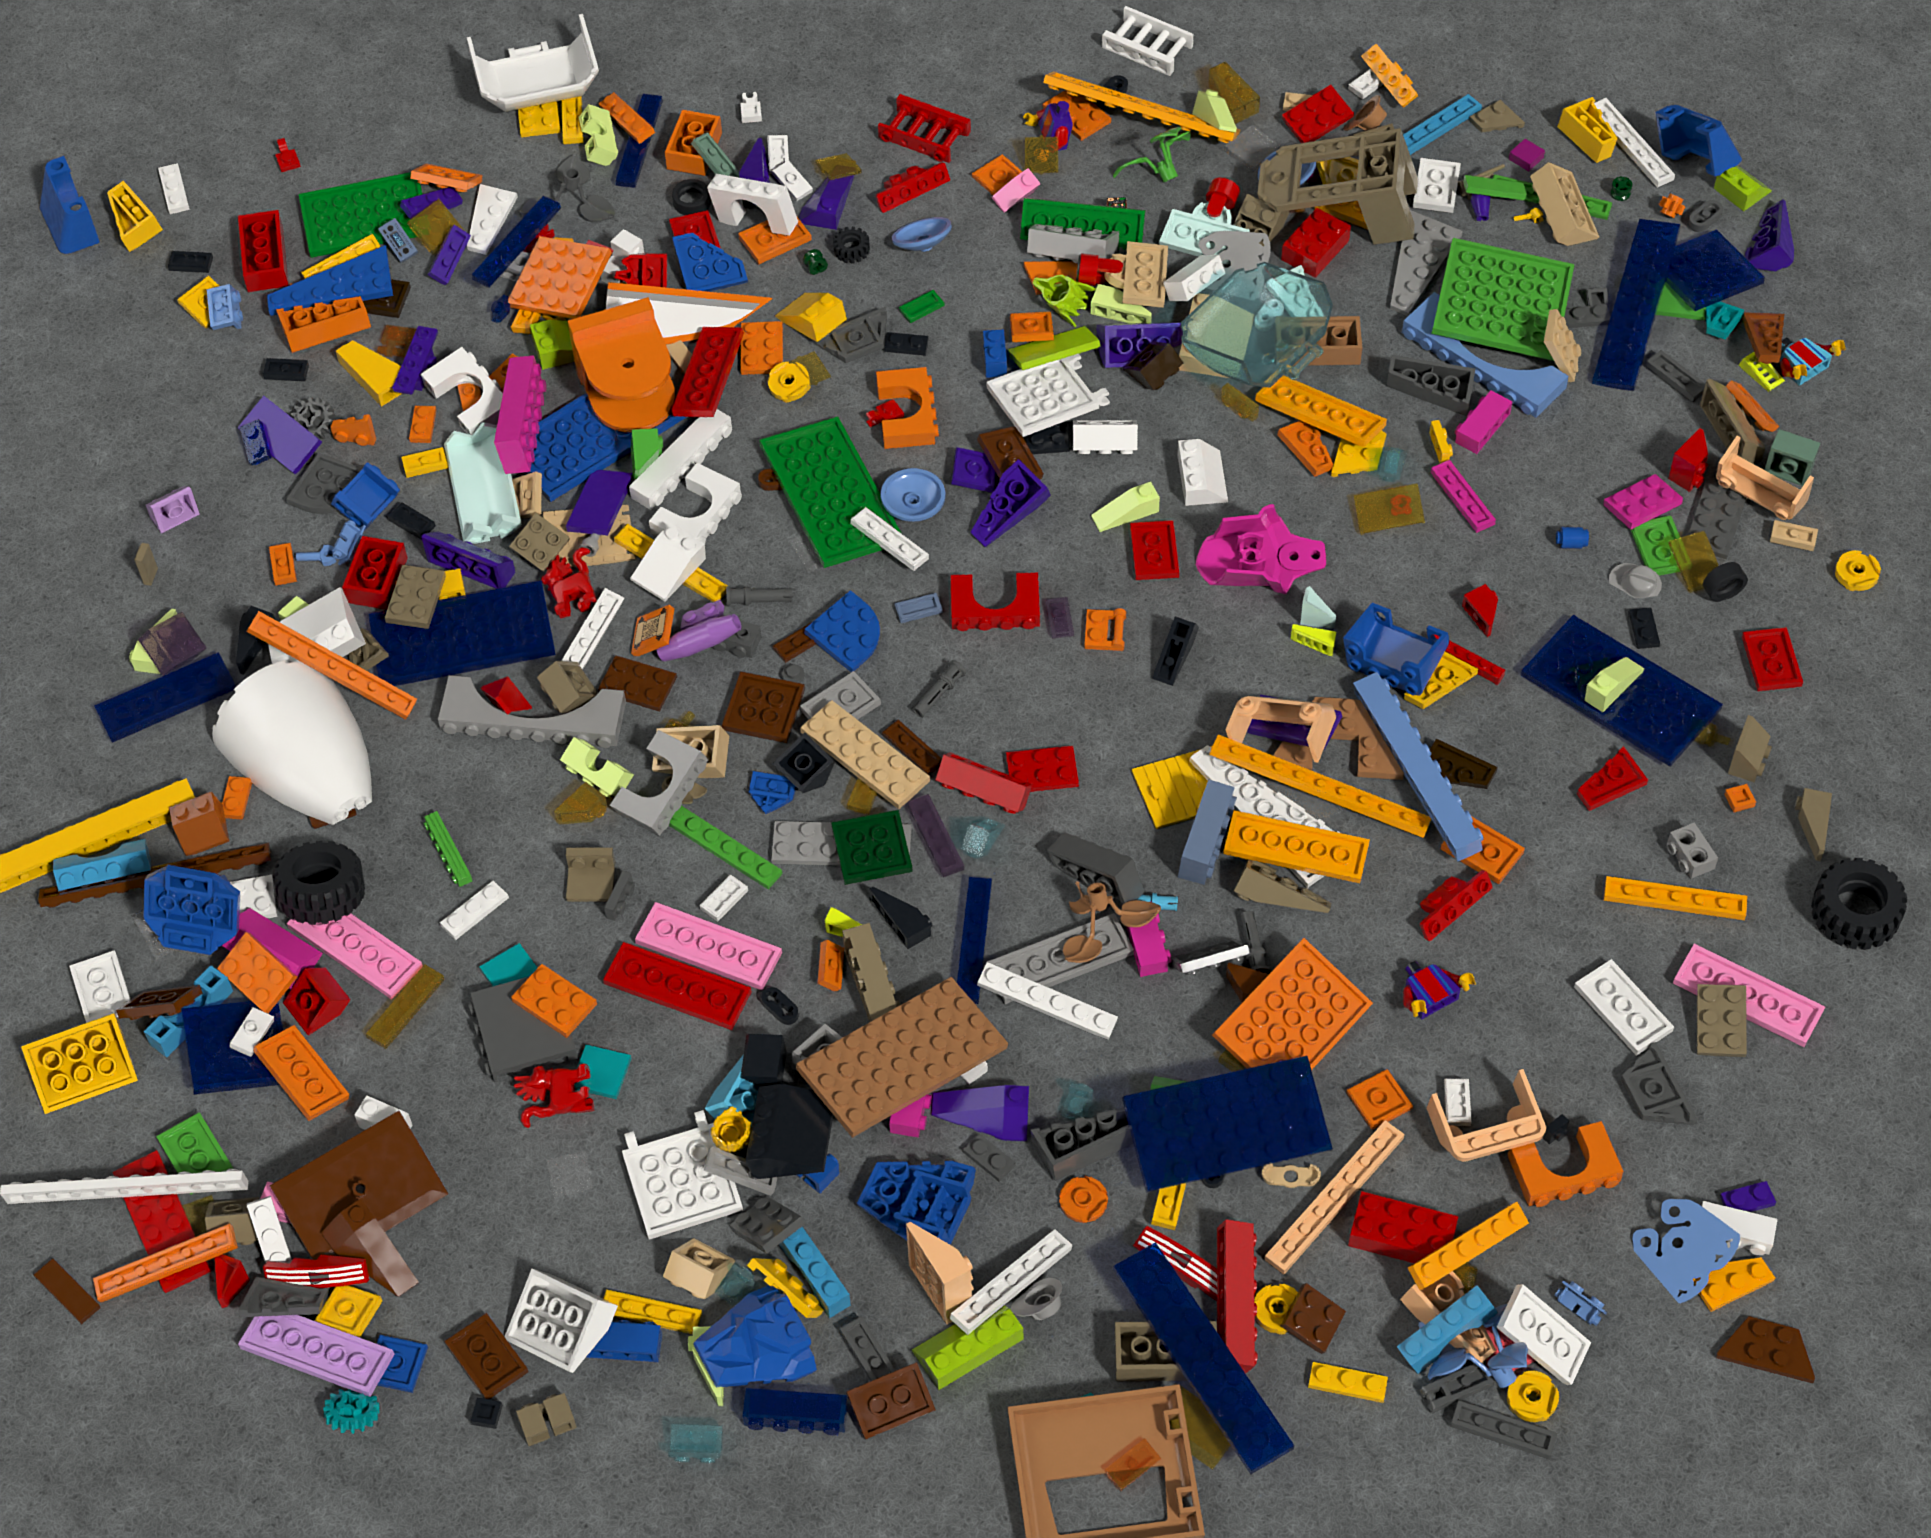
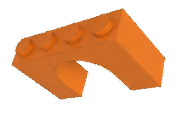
M926 367L877 371L879 400L908 398L917 402L921 407L911 417L882 420L884 449L935 444V437H939L938 424H933V420H937L936 408H931V404H934L933 391L929 392V388H932V377L927 375Z
M1602 1121L1578 1128L1576 1138L1585 1157L1587 1167L1581 1173L1574 1176H1559L1549 1171L1543 1164L1535 1143L1509 1149L1507 1156L1528 1206L1536 1205V1207H1542L1554 1199L1559 1198L1560 1201L1570 1199L1576 1193L1582 1192V1194L1586 1195L1594 1192L1596 1188L1602 1186L1612 1188L1619 1184L1624 1171Z

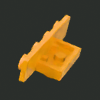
M1377 44L1361 55L1362 59L1402 107H1405L1418 97L1417 92L1411 86L1413 84L1407 74L1404 76L1401 74L1403 70L1396 61L1392 63Z

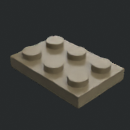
M402 565L385 615L386 623L429 629L446 578L445 571Z
M1697 984V1055L1746 1057L1745 985Z

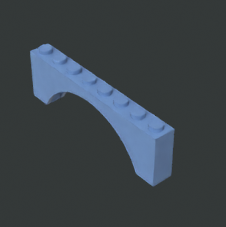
M1433 292L1403 321L1402 333L1407 339L1416 341L1424 350H1430L1435 353L1442 361H1447L1452 365L1476 368L1475 382H1480L1489 391L1492 390L1511 400L1512 404L1520 407L1527 415L1531 414L1536 418L1567 387L1569 376L1552 365L1534 370H1514L1499 367L1476 357L1458 339L1431 334L1440 297L1436 292Z

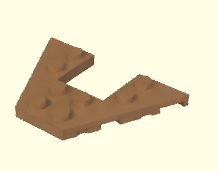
M1315 697L1312 702L1330 704L1334 710L1341 711L1343 717L1330 739L1358 741L1357 777L1403 780L1404 772L1361 700ZM1283 741L1273 754L1275 757L1312 771L1313 757L1308 746Z

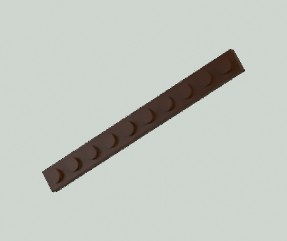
M269 843L152 866L149 871L61 891L58 890L57 886L40 889L38 901L40 907L47 906L52 908L61 903H77L85 898H101L109 893H125L134 888L144 889L146 876L167 865L216 874L222 870H238L251 864L262 865L267 861H271V849Z

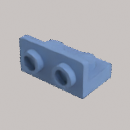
M230 284L207 289L210 327L213 330L229 326L240 329L243 314L239 306V302H241L239 291Z

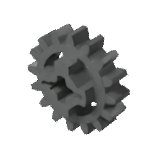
M309 397L307 403L302 400V406H295L297 412L291 413V416L314 436L325 439L324 434L326 432L331 434L329 428L333 422L332 420L336 419V415L333 413L335 410L326 400L322 401L319 397L315 401Z

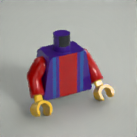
M1060 101L1058 104H1048L1046 108L1038 111L1036 115L1031 113L1024 114L1023 118L1028 120L1024 124L1028 126H1036L1038 120H1040L1039 126L1046 144L1056 151L1067 149L1073 126L1067 102ZM1042 149V150H1041V151H1042L1041 153H1038V152H1035V153H1034L1036 156H1038V155L1044 156V157H1041V158H1044V159H1041V160H1039V161H1041V162H1046V161H1047V158H1046L1045 152L1051 153L1052 151H1051V150H1045V152H1044V150Z
M1414 961L1405 969L1410 976L1406 979L1405 988L1403 989V1006L1413 1012V1017L1419 1015L1422 1020L1458 1000L1461 988L1464 991H1468L1470 989L1469 984L1476 985L1472 973L1457 975L1440 969L1435 964L1422 969L1418 962Z

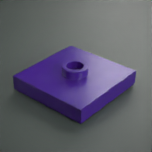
M956 447L951 484L992 493L995 486L996 472L985 453Z

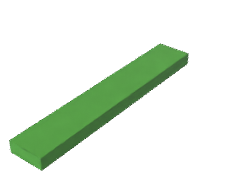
M1494 174L1493 179L1524 183L1527 194L1525 201L1539 204L1540 199L1532 187L1533 183ZM1582 195L1590 216L1608 219L1613 202Z

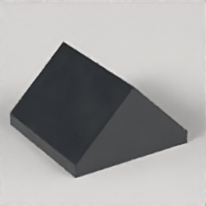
M804 733L772 764L800 792L805 793L826 784L835 761Z
M747 1034L740 1078L758 1086L783 1084L787 1053L783 1035Z

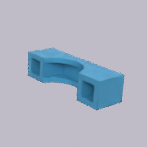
M146 839L124 843L115 851L99 857L84 858L75 854L53 859V873L59 891L151 870V858Z
M210 965L194 981V985H200L203 994L195 998L193 1004L181 1008L182 1011L176 1015H160L144 1031L150 1046L165 1057H168L233 992L228 977Z
M803 1227L779 1244L790 1262L795 1263L811 1286L815 1297L819 1300V1304L829 1318L851 1306L850 1294Z
M1477 1285L1399 1344L1397 1348L1417 1374H1419L1439 1357L1442 1349L1453 1338L1466 1330L1481 1327L1498 1312Z

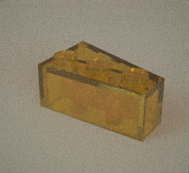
M1226 61L1209 69L1210 90L1217 91L1218 95L1225 99L1235 124L1259 113L1260 96Z

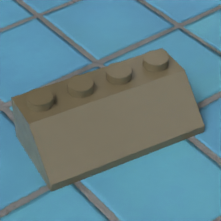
M1707 379L1700 406L1726 449L1729 448L1736 436H1739L1741 439L1737 455L1752 464L1762 461L1765 452L1764 443L1758 439L1754 427L1747 421L1745 413L1737 405L1734 395L1729 392L1726 386L1712 379Z

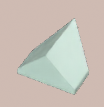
M1310 586L1307 587L1303 598L1300 625L1326 629L1334 628L1336 615Z

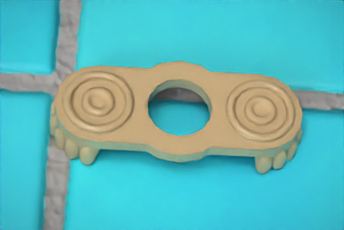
M1269 1163L1263 1167L1262 1177L1269 1185L1295 1188L1297 1186H1314L1319 1182L1321 1171H1319L1316 1165L1313 1166V1164H1310L1308 1168H1302L1294 1165L1273 1167V1164ZM1290 1170L1298 1175V1179L1292 1183L1284 1179L1285 1172Z

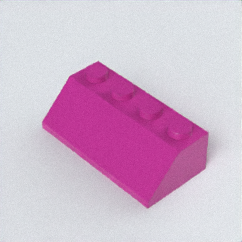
M251 908L240 914L237 935L222 945L231 951L245 932L251 933L297 976L296 980L289 987L291 990L304 969L314 968L323 954Z

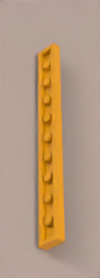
M1219 734L1209 754L1424 838L1431 821L1430 816Z

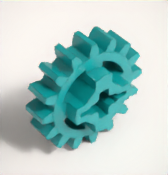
M338 1389V1395L331 1393L330 1400H325V1407H323L324 1418H326L327 1425L332 1424V1430L341 1428V1433L350 1430L351 1434H354L356 1429L363 1432L365 1431V1426L372 1427L373 1421H378L380 1411L377 1396L369 1397L350 1389L345 1392L342 1389Z

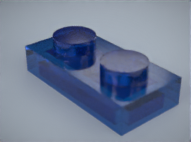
M257 419L241 426L240 430L249 464L253 466L271 459L263 423Z

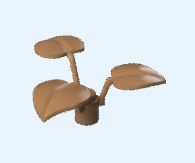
M1076 881L1075 884L1080 891L1081 898L1076 902H1069L1070 909L1077 914H1086L1091 911L1090 936L1078 935L1068 939L1063 946L1065 960L1083 963L1096 958L1100 954L1102 942L1094 939L1095 911H1103L1110 904L1118 915H1122L1121 922L1123 925L1141 927L1156 917L1161 911V906L1147 901L1135 900L1124 903L1122 910H1120L1113 902L1112 896H1107L1104 884H1091L1087 888L1088 895H1084L1080 890V882Z

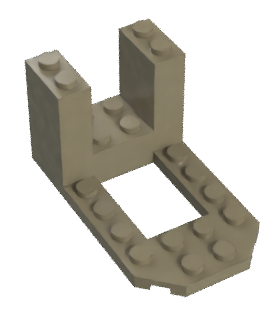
M1401 128L1282 146L1276 151L1277 155L1270 161L1266 159L1260 166L1257 195L1260 201L1277 212L1358 201L1374 245L1414 239L1415 223L1405 195L1417 194L1418 177ZM1359 155L1357 180L1300 188L1302 164Z

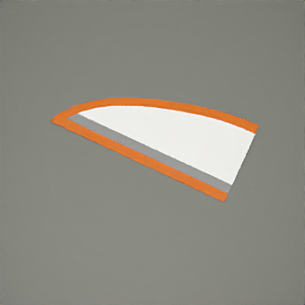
M608 282L606 309L649 297L654 309L655 320L667 345L680 340L682 342L697 340L702 327H734L772 300V298Z

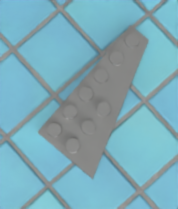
M1412 210L1410 212L1415 223L1414 239L1404 240L1401 243L1390 305L1391 310L1405 316L1411 314L1449 256L1452 239H1460L1463 231Z

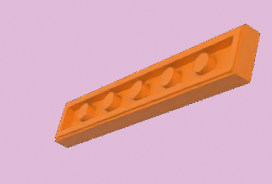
M229 1223L94 1277L93 1282L97 1300L99 1302L107 1301L237 1249L233 1226Z

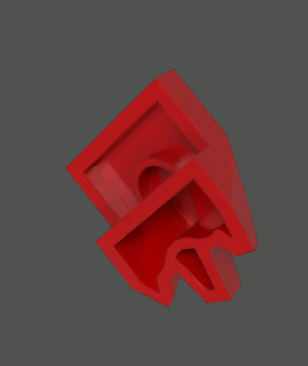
M667 253L631 254L622 260V264L627 266V270L617 271L614 278L624 280L627 284L667 288Z

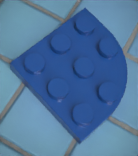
M850 590L807 626L804 634L813 639L818 646L847 670L853 672L877 648L880 626L877 616L871 607Z

